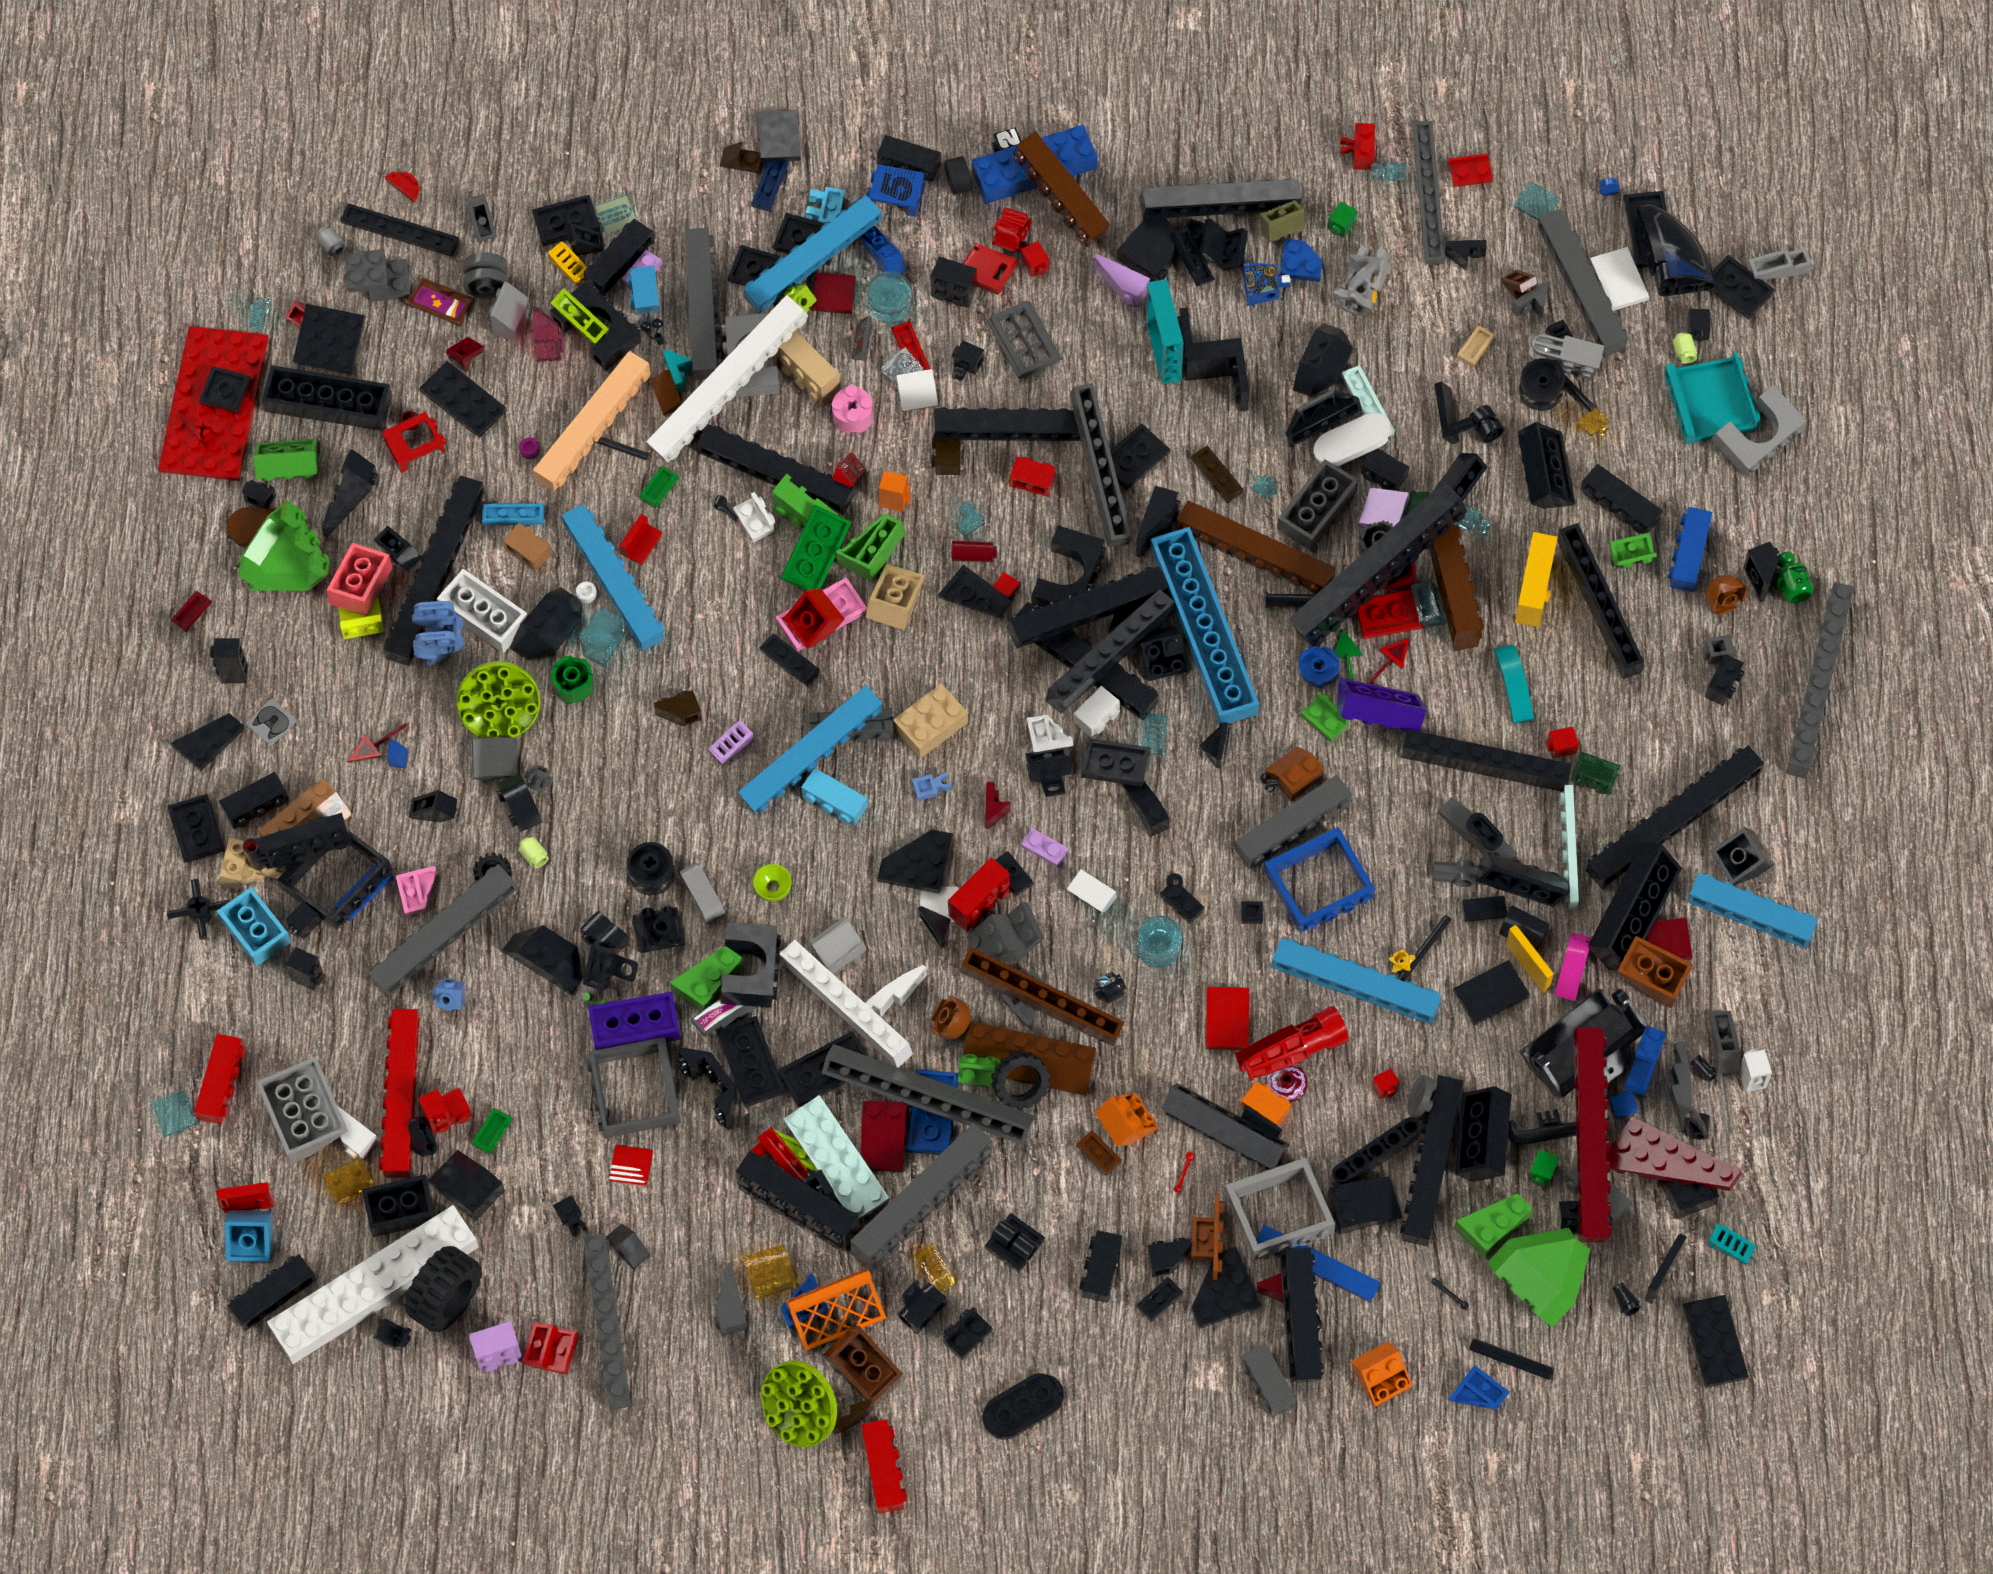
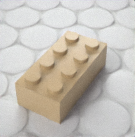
M796 330L787 342H783L780 345L777 353L769 357L774 363H778L782 367L783 372L787 376H792L795 379V383L800 389H805L813 402H818L822 407L840 391L839 373Z

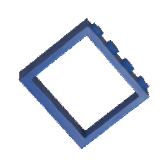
M1339 827L1264 863L1266 876L1300 933L1309 929L1313 930L1324 921L1325 923L1330 922L1336 915L1342 912L1344 914L1348 913L1361 903L1363 905L1367 904V901L1373 899L1375 895V887ZM1338 844L1364 888L1303 917L1278 872Z

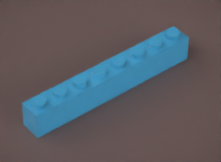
M867 195L862 199H856L849 209L840 211L836 219L832 222H826L816 234L812 233L805 240L806 242L801 246L796 245L788 256L779 258L775 262V266L771 269H765L755 281H749L744 287L743 297L760 314L785 295L784 292L788 288L799 284L824 265L826 261L833 258L881 221L882 212Z
M584 504L562 515L563 525L641 650L644 651L664 640L663 632L665 628L660 620L656 621L654 618L655 612L651 605H646L644 602L645 596L641 589H636L634 586L635 580L631 573H626L624 570L625 565L621 557H616L614 554L615 549L611 541L605 540V533L602 527L595 524V517L590 509L587 510Z
M865 685L738 791L739 796L754 814L758 811L762 813L770 806L768 802L774 797L777 800L785 794L786 791L784 789L787 786L797 784L802 779L801 775L805 771L809 773L818 766L816 762L822 757L824 759L828 758L834 752L833 748L836 745L842 746L850 739L848 735L854 730L859 732L865 727L866 720L870 717L872 719L877 717L882 712V702Z
M1281 938L1272 960V968L1430 1025L1434 1021L1441 1002L1442 995L1434 989H1424L1418 987L1414 982L1398 980L1394 975H1384L1372 967L1365 968L1359 966L1355 961L1339 959L1333 953L1325 954L1313 946H1303L1289 938Z

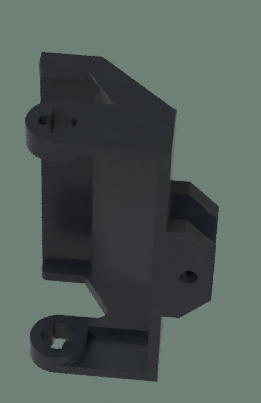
M1598 989L1519 1051L1530 1070L1547 1085L1553 1096L1563 1098L1575 1089L1574 1032L1577 1027L1603 1028V1035L1607 1037L1606 1048H1603V1055L1607 1056V1068H1604V1076H1607L1608 1083L1623 1072L1626 1058L1623 1050L1643 1035L1647 1024L1629 996L1622 989H1618L1612 994V999L1617 1007L1611 1003L1603 989Z

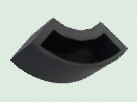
M520 774L496 783L499 789L496 791L500 803L504 802L510 812L508 819L512 827L516 826L519 832L543 823L537 806Z

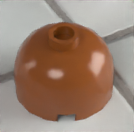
M1733 575L1715 576L1707 586L1705 599L1713 613L1723 615L1737 608L1735 604L1739 600L1741 603L1745 600L1748 590Z
M949 995L947 1000L942 999L935 1007L931 1019L935 1022L934 1027L931 1026L933 1034L951 1040L961 1037L969 1030L971 1011L964 1001Z

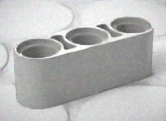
M699 863L679 871V876L705 923L725 914L719 898Z

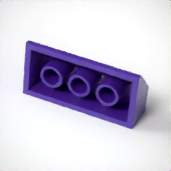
M1345 678L1339 679L1337 709L1342 718L1346 720L1358 719L1369 725L1377 723L1388 729L1396 727L1404 732H1407V729L1420 732L1427 709L1419 694Z

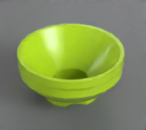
M767 864L759 868L753 879V886L757 895L771 902L779 901L786 897L792 885L790 873L786 868L778 864ZM771 882H776L779 885V889L775 892H770L767 890V885Z

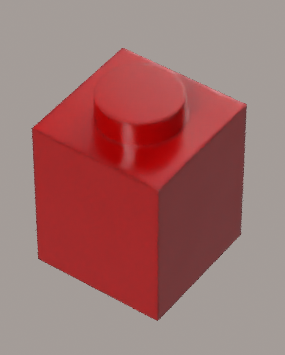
M1039 241L1020 249L1021 260L1031 277L1042 275L1050 269V259Z
M1574 726L1549 731L1548 739L1545 740L1546 749L1548 752H1551L1553 758L1576 754L1578 751L1579 743Z

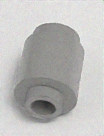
M324 226L316 233L317 242L329 255H338L343 251L345 242L332 228Z

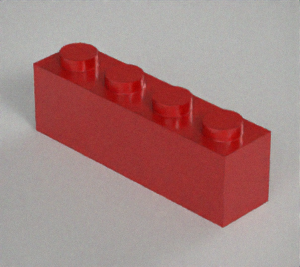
M216 1034L194 1110L197 1120L222 1125L223 1119L227 1118L229 1113L228 1101L229 1098H233L235 1086H233L235 1078L238 1079L240 1075V1059H244L246 1053V1046H244L241 1038Z
M887 1419L861 1424L877 1512L882 1514L903 1510V1502H907L905 1488L901 1489L899 1481H903L901 1467H896L895 1460L899 1459L897 1446H892L891 1439H895L893 1425L889 1426Z

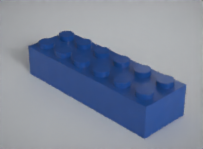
M1084 124L1041 137L1071 176L1097 169V154ZM1016 146L971 160L972 174L985 204L1038 188L1035 182L1032 183L1027 178L1026 170L1022 166L1019 167L1013 160V152Z

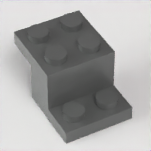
M384 249L344 253L348 292L368 290L371 302L408 298L411 295L407 259L387 261Z
M1021 902L1009 914L990 915L967 936V939L972 948L1003 962L1021 960L1044 939V936L1028 902Z

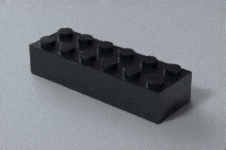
M271 365L261 401L264 411L269 413L383 431L392 392L390 384Z
M1641 843L1588 944V947L1608 970L1617 971L1635 936L1643 940L1646 939L1682 870V867L1662 844Z
M749 1151L737 1168V1184L742 1192L748 1195L750 1193L753 1194L763 1205H771L781 1216L785 1217L787 1215L791 1217L796 1225L802 1228L804 1226L809 1228L814 1236L820 1239L822 1237L827 1239L832 1247L847 1251L851 1245L850 1240L860 1232L858 1215L754 1152Z

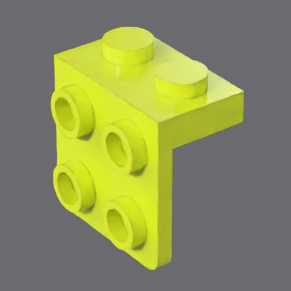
M378 596L367 616L338 607L340 627L344 640L385 632Z

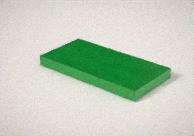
M814 505L780 579L804 591L821 589L836 557L835 552L840 549L852 522Z

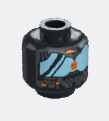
M1110 972L1096 979V988L1093 990L1098 1000L1103 999L1105 1003L1109 1004L1123 997L1124 990L1127 988L1120 974L1116 975L1114 972Z

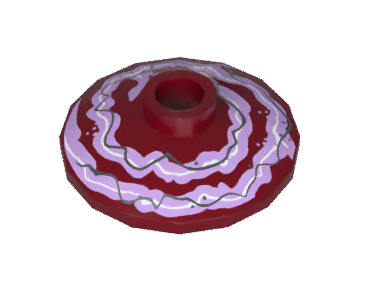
M1297 1065L1268 1074L1265 1078V1084L1272 1089V1092L1278 1096L1286 1097L1290 1103L1298 1101L1307 1090L1308 1079L1305 1072ZM1288 1077L1291 1081L1286 1083L1283 1081V1078Z

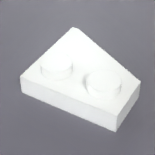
M1048 715L1027 718L1034 752L1073 746L1072 737H1067L1063 733V729L1058 724H1055Z

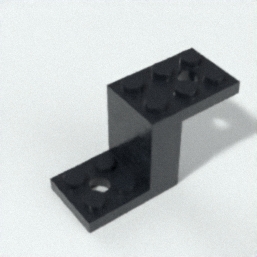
M1179 308L1177 319L1184 342L1182 374L1185 373L1186 381L1231 376L1232 386H1235V404H1239L1240 411H1247L1249 385L1241 338L1193 343L1188 308Z

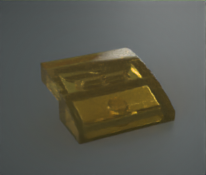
M784 1244L742 1257L756 1300L798 1287Z

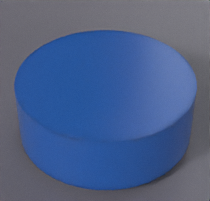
M1606 178L1600 182L1599 189L1602 195L1609 196L1616 194L1620 186L1617 179Z

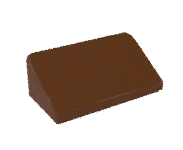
M665 370L650 380L663 415L675 412L682 403L670 370Z

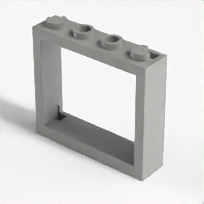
M1306 1158L1225 1185V1196L1253 1261L1263 1257L1267 1259L1272 1254L1284 1249H1291L1298 1245H1308L1315 1239H1325L1327 1235L1334 1233L1335 1222ZM1305 1176L1324 1221L1257 1244L1238 1198Z

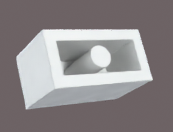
M1101 686L1073 713V722L1092 738L1096 733L1099 734L1103 731L1110 719L1113 720L1118 716L1120 701Z
M1751 1049L1743 1055L1739 1072L1746 1092L1767 1088L1772 1071L1765 1049L1759 1051L1758 1049Z

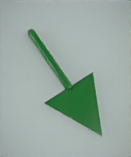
M1343 629L1335 653L1338 658H1346L1349 679L1354 680L1350 657L1363 656V654Z

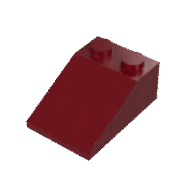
M863 1101L860 1155L871 1171L903 1172L907 1112L906 1103Z

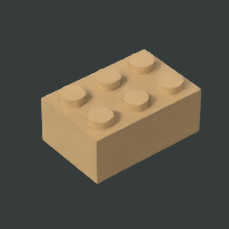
M941 683L893 719V729L918 758L921 759L968 723V712Z

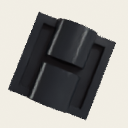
M1010 1213L1005 1220L1003 1219L996 1226L991 1238L985 1244V1249L1020 1273L1044 1243L1045 1237Z

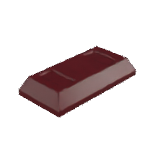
M196 590L170 621L187 632L211 605L212 601Z

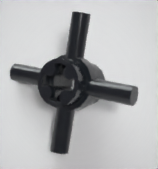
M192 879L193 897L189 899L186 908L167 911L168 919L188 916L197 924L199 939L205 940L208 938L205 923L211 919L212 911L219 910L229 903L230 899L210 903L201 896L199 879Z

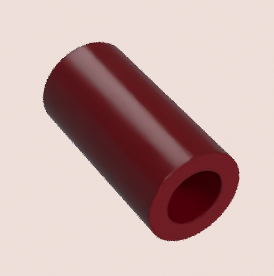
M952 541L951 561L993 563V559H997V546H993V542Z

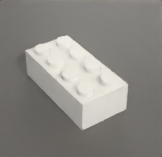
M464 569L459 572L437 598V601L452 602L454 604V611L463 620L464 627L503 654L513 643L521 623L528 616L524 610Z

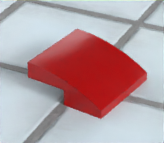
M534 1322L522 1363L534 1368L567 1375L579 1333L574 1330L556 1328L552 1324Z

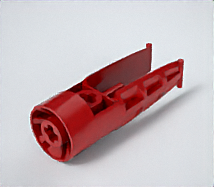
M1330 1006L1314 1013L1311 1019L1296 1026L1291 1024L1249 1045L1239 1053L1238 1051L1234 1052L1240 1071L1244 1072L1247 1070L1250 1081H1253L1254 1078L1265 1076L1310 1058V1055L1323 1049L1329 1051L1349 1041V1035L1340 1013L1334 1006Z

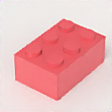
M352 543L327 588L329 604L367 616L392 570L390 554Z

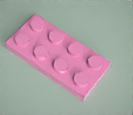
M847 577L823 590L845 618L837 629L867 613L866 605ZM789 609L776 616V621L798 652L804 649L805 646L783 619L790 611Z

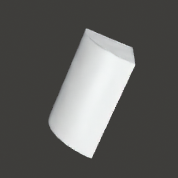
M1082 869L1067 888L1069 892L1102 913L1117 898L1116 891Z

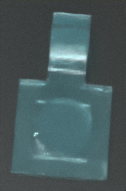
M1393 162L1386 164V167L1378 163L1371 165V171L1376 170L1379 172L1372 174V180L1385 178V181L1405 180L1406 163Z
M1464 503L1467 513L1456 524L1469 531L1475 527L1486 534L1490 528V521L1481 517L1480 511Z

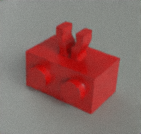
M1355 123L1354 140L1346 137L1340 138V145H1347V147H1340V154L1354 153L1353 170H1373L1375 160V123Z

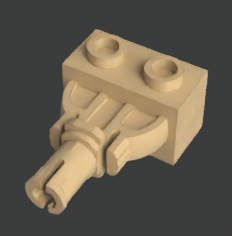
M229 838L218 885L239 889L240 883L263 882V878L266 877L278 879L287 868L267 869L265 866L262 870H254L243 850L244 841Z

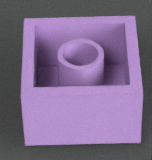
M511 1321L469 1334L480 1372L484 1370L485 1372H490L497 1369L499 1365H511L522 1358Z

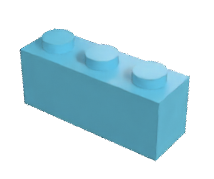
M814 768L801 787L802 796L807 802L811 804L816 803L821 806L823 811L828 814L833 813L846 824L850 823L855 826L868 808L867 797Z

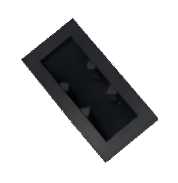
M623 1224L606 1236V1240L633 1269L650 1256L636 1233Z

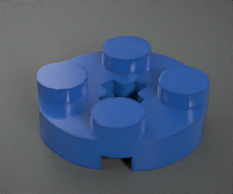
M1313 646L1306 649L1301 654L1298 664V672L1301 678L1315 688H1322L1332 683L1337 678L1340 668L1337 654L1332 649L1324 646L1322 648ZM1315 663H1323V669H1315Z

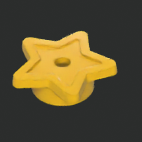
M1401 949L1389 958V961L1393 964L1392 971L1394 973L1400 970L1410 971V963L1416 957L1415 955H1408L1404 949Z

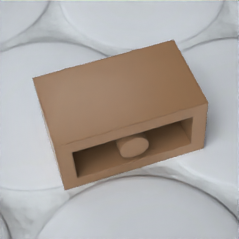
M520 523L503 539L504 549L534 572L551 556L549 542L542 537H537L530 527H524Z

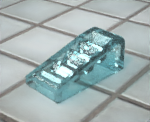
M1150 713L1147 715L1142 746L1150 747L1151 754L1162 755L1168 716ZM1151 720L1163 721V724L1151 723ZM1150 727L1162 728V731L1152 730ZM1149 734H1156V735H1161V736H1160V737H1154V736H1149ZM1148 740L1157 741L1159 744L1149 743Z

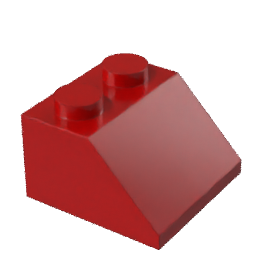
M822 589L806 590L783 619L803 645L809 649L834 633L845 618Z

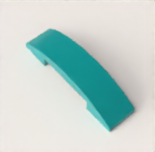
M1515 645L1494 648L1498 668L1501 670L1507 692L1508 706L1513 724L1534 720L1525 674Z

